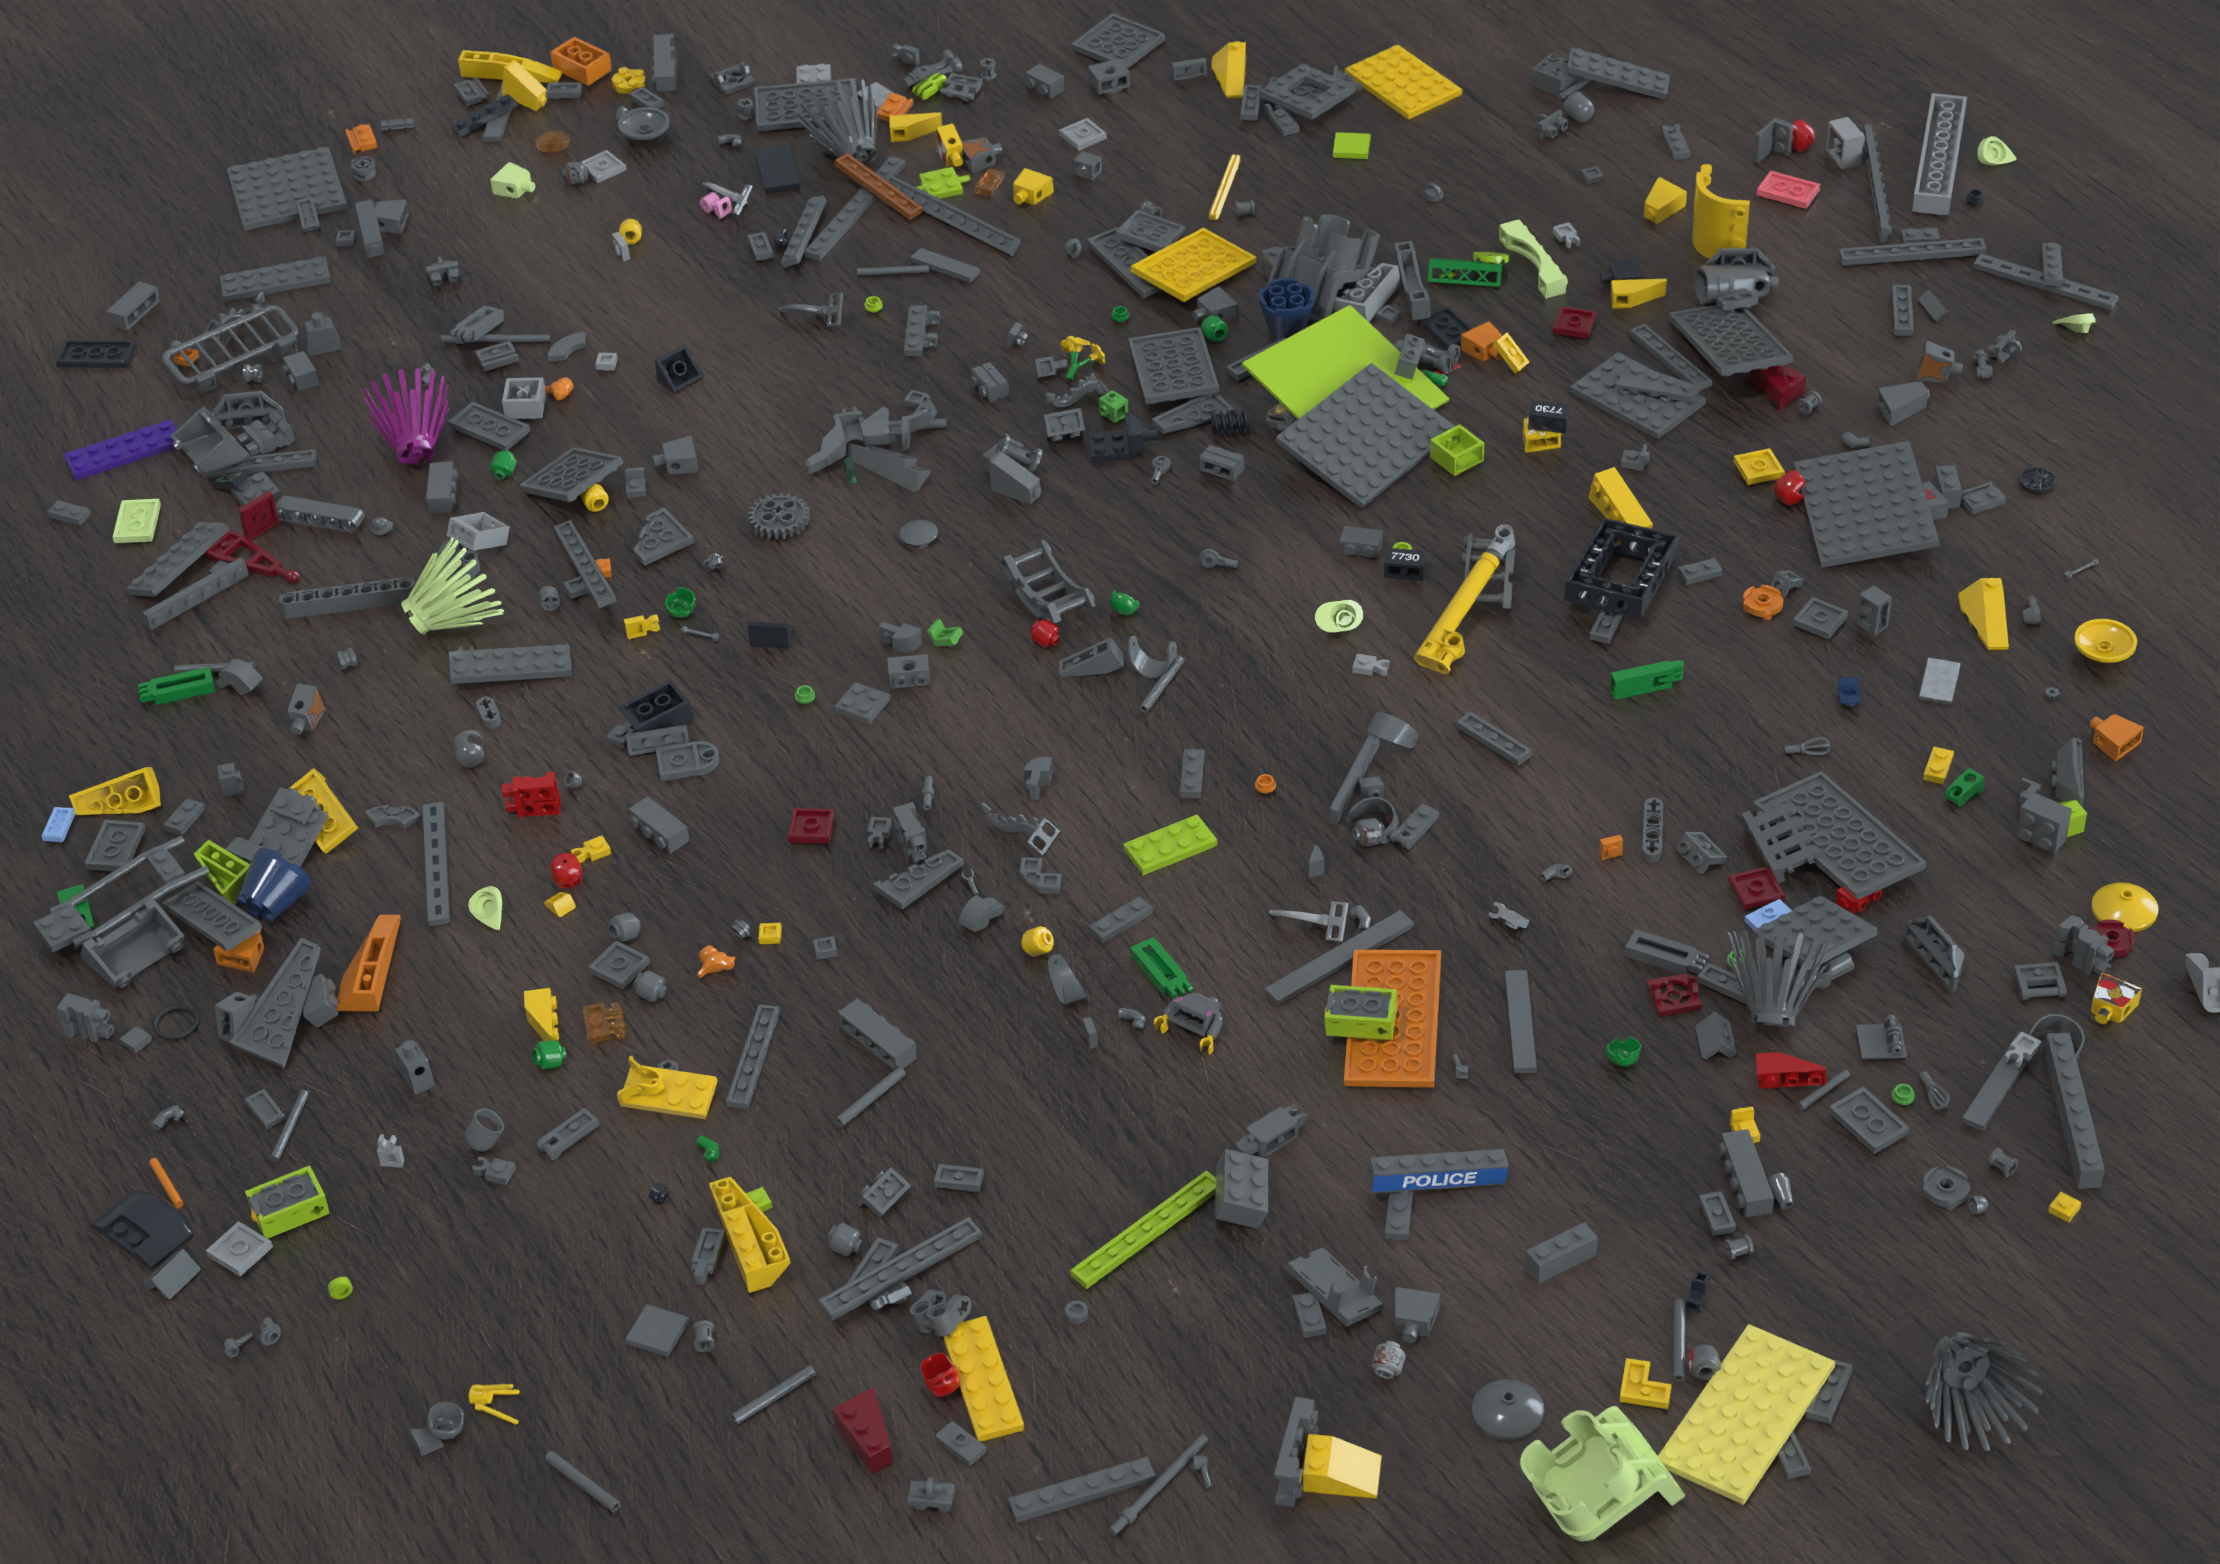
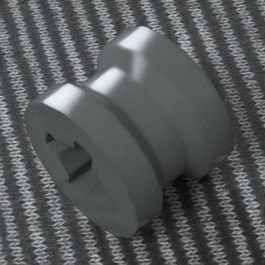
M245 364L243 368L244 381L250 382L252 380L260 383L263 377L262 366L260 364L255 366Z
M553 586L541 588L538 593L541 607L546 611L557 609L560 605L557 589Z
M352 647L347 648L343 652L340 650L336 651L341 670L346 669L347 666H357V660Z

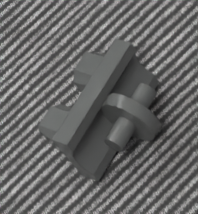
M1557 110L1550 116L1541 114L1537 118V127L1540 129L1538 138L1542 140L1547 136L1552 139L1556 136L1557 129L1562 131L1567 129L1568 120L1562 118V111Z
M437 257L438 263H433L432 266L426 267L428 281H431L433 286L441 285L442 278L447 277L451 283L459 281L458 261H442L441 257Z
M2010 330L2006 335H1999L1996 340L1997 345H1990L1988 347L1989 357L1997 358L1998 364H2003L2011 355H2018L2022 351L2021 342L2015 340L2016 333L2014 330Z
M928 1477L927 1482L911 1481L907 1504L913 1505L915 1510L936 1507L941 1512H948L949 1508L952 1507L955 1484L936 1483L934 1477Z

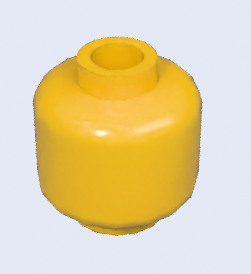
M626 219L620 224L619 233L627 244L632 245L640 240L642 227L638 221Z
M594 484L581 493V500L588 510L598 512L607 506L608 495L602 486Z
M1039 926L1026 931L1023 934L1021 943L1023 950L1028 955L1037 957L1050 952L1054 941L1051 932L1047 928Z

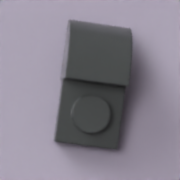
M882 622L879 625L880 641L892 645L893 652L909 653L922 645L920 628L903 623L901 627Z
M1052 757L1035 758L1028 762L1024 768L1026 791H1029L1031 800H1038L1041 786H1050L1053 772Z
M976 895L963 908L958 923L973 932L988 927L991 918L1003 914L1005 906L994 898L987 897L983 899Z

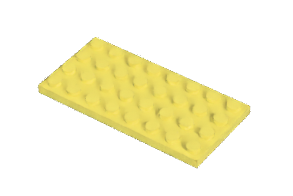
M1748 1324L1721 1363V1369L1716 1371V1374L1710 1379L1658 1455V1458L1668 1471L1744 1505L1806 1412L1809 1404L1835 1368V1361Z

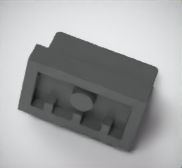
M1775 117L1761 131H1758L1755 136L1754 162L1758 164L1772 151L1788 157L1791 154L1794 124Z

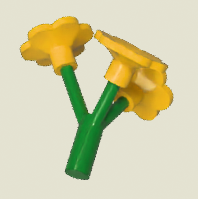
M1069 336L1066 340L1061 341L1062 351L1071 355V366L1066 375L1067 380L1072 381L1077 369L1089 361L1093 362L1096 360L1102 365L1106 363L1105 355L1098 345L1091 344L1092 354L1088 355V358L1077 363L1078 354L1083 349V345H1090V342L1081 338H1074L1073 336Z

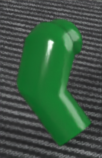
M1427 370L1421 371L1438 387H1443L1448 383V377L1444 374L1440 375Z

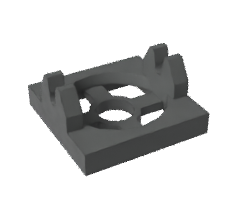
M745 62L710 74V80L725 95L755 85V79L750 75L749 67L745 65ZM735 73L741 74V75L738 76V77L731 76L732 74H735ZM736 80V82L730 83L729 81Z

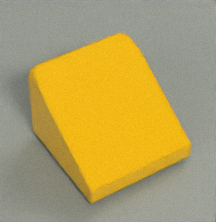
M559 892L544 902V905L558 917H562L576 908L571 895L568 893Z

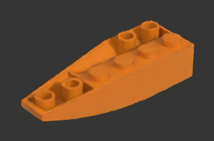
M401 915L378 916L342 977L337 997L338 1011L379 1010Z

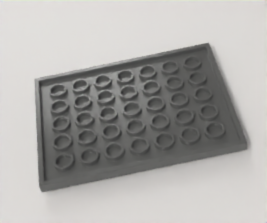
M1370 363L1276 437L1275 442L1362 509L1430 454V439L1455 426L1373 363Z
M1910 441L1794 462L1795 470L1805 480L1801 493L1805 496L1803 501L1821 568L1940 546Z

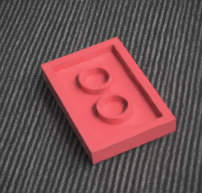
M1770 171L1757 188L1756 195L1806 209L1819 192L1820 184Z

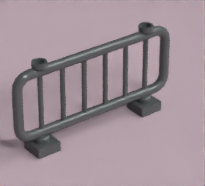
M255 305L251 309L252 313L184 343H181L179 340L173 341L170 345L171 348L162 355V361L180 383L185 385L197 383L198 391L203 395L218 388L215 374L276 347H278L279 355L282 359L283 357L298 353L296 337L299 334V329L279 306L270 305L262 308L260 305ZM271 312L277 313L292 332L281 337L264 315ZM261 317L278 339L265 344L248 322ZM245 324L262 346L249 351L232 329ZM228 331L246 353L233 358L216 336ZM212 338L230 360L216 365L201 347L200 343ZM196 345L212 364L213 368L201 373L183 351ZM180 353L197 375L184 377L169 358Z

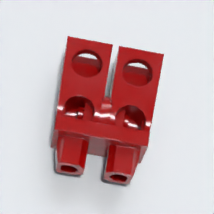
M546 772L545 777L532 778L525 776L520 778V776L513 777V783L502 784L503 798L514 797L505 800L506 812H517L518 818L525 817V815H560L561 797L557 787L555 772Z

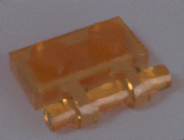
M614 1002L612 1008L605 1009V1003L583 1006L589 1044L611 1040L610 1033H616L618 1039L625 1038L627 1028L626 1023L623 1021L624 1010L619 1002ZM607 1019H613L614 1022L608 1023Z

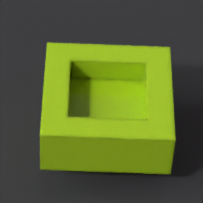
M763 1187L746 1193L762 1212L773 1208L772 1202Z

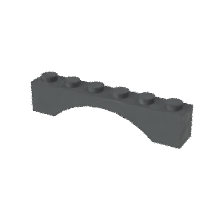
M1412 241L1394 243L1396 265L1399 267V275L1412 319L1423 320L1430 318V299L1427 289H1424L1420 278Z

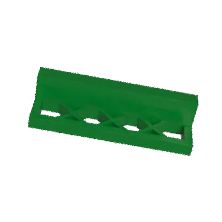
M1430 258L1428 282L1500 287L1503 263ZM1433 267L1441 268L1445 274L1440 278H1432ZM1453 269H1458L1463 275L1459 279H1453L1448 273ZM1471 270H1476L1481 277L1476 281H1472L1467 274ZM1490 271L1498 272L1497 282H1489L1485 275Z

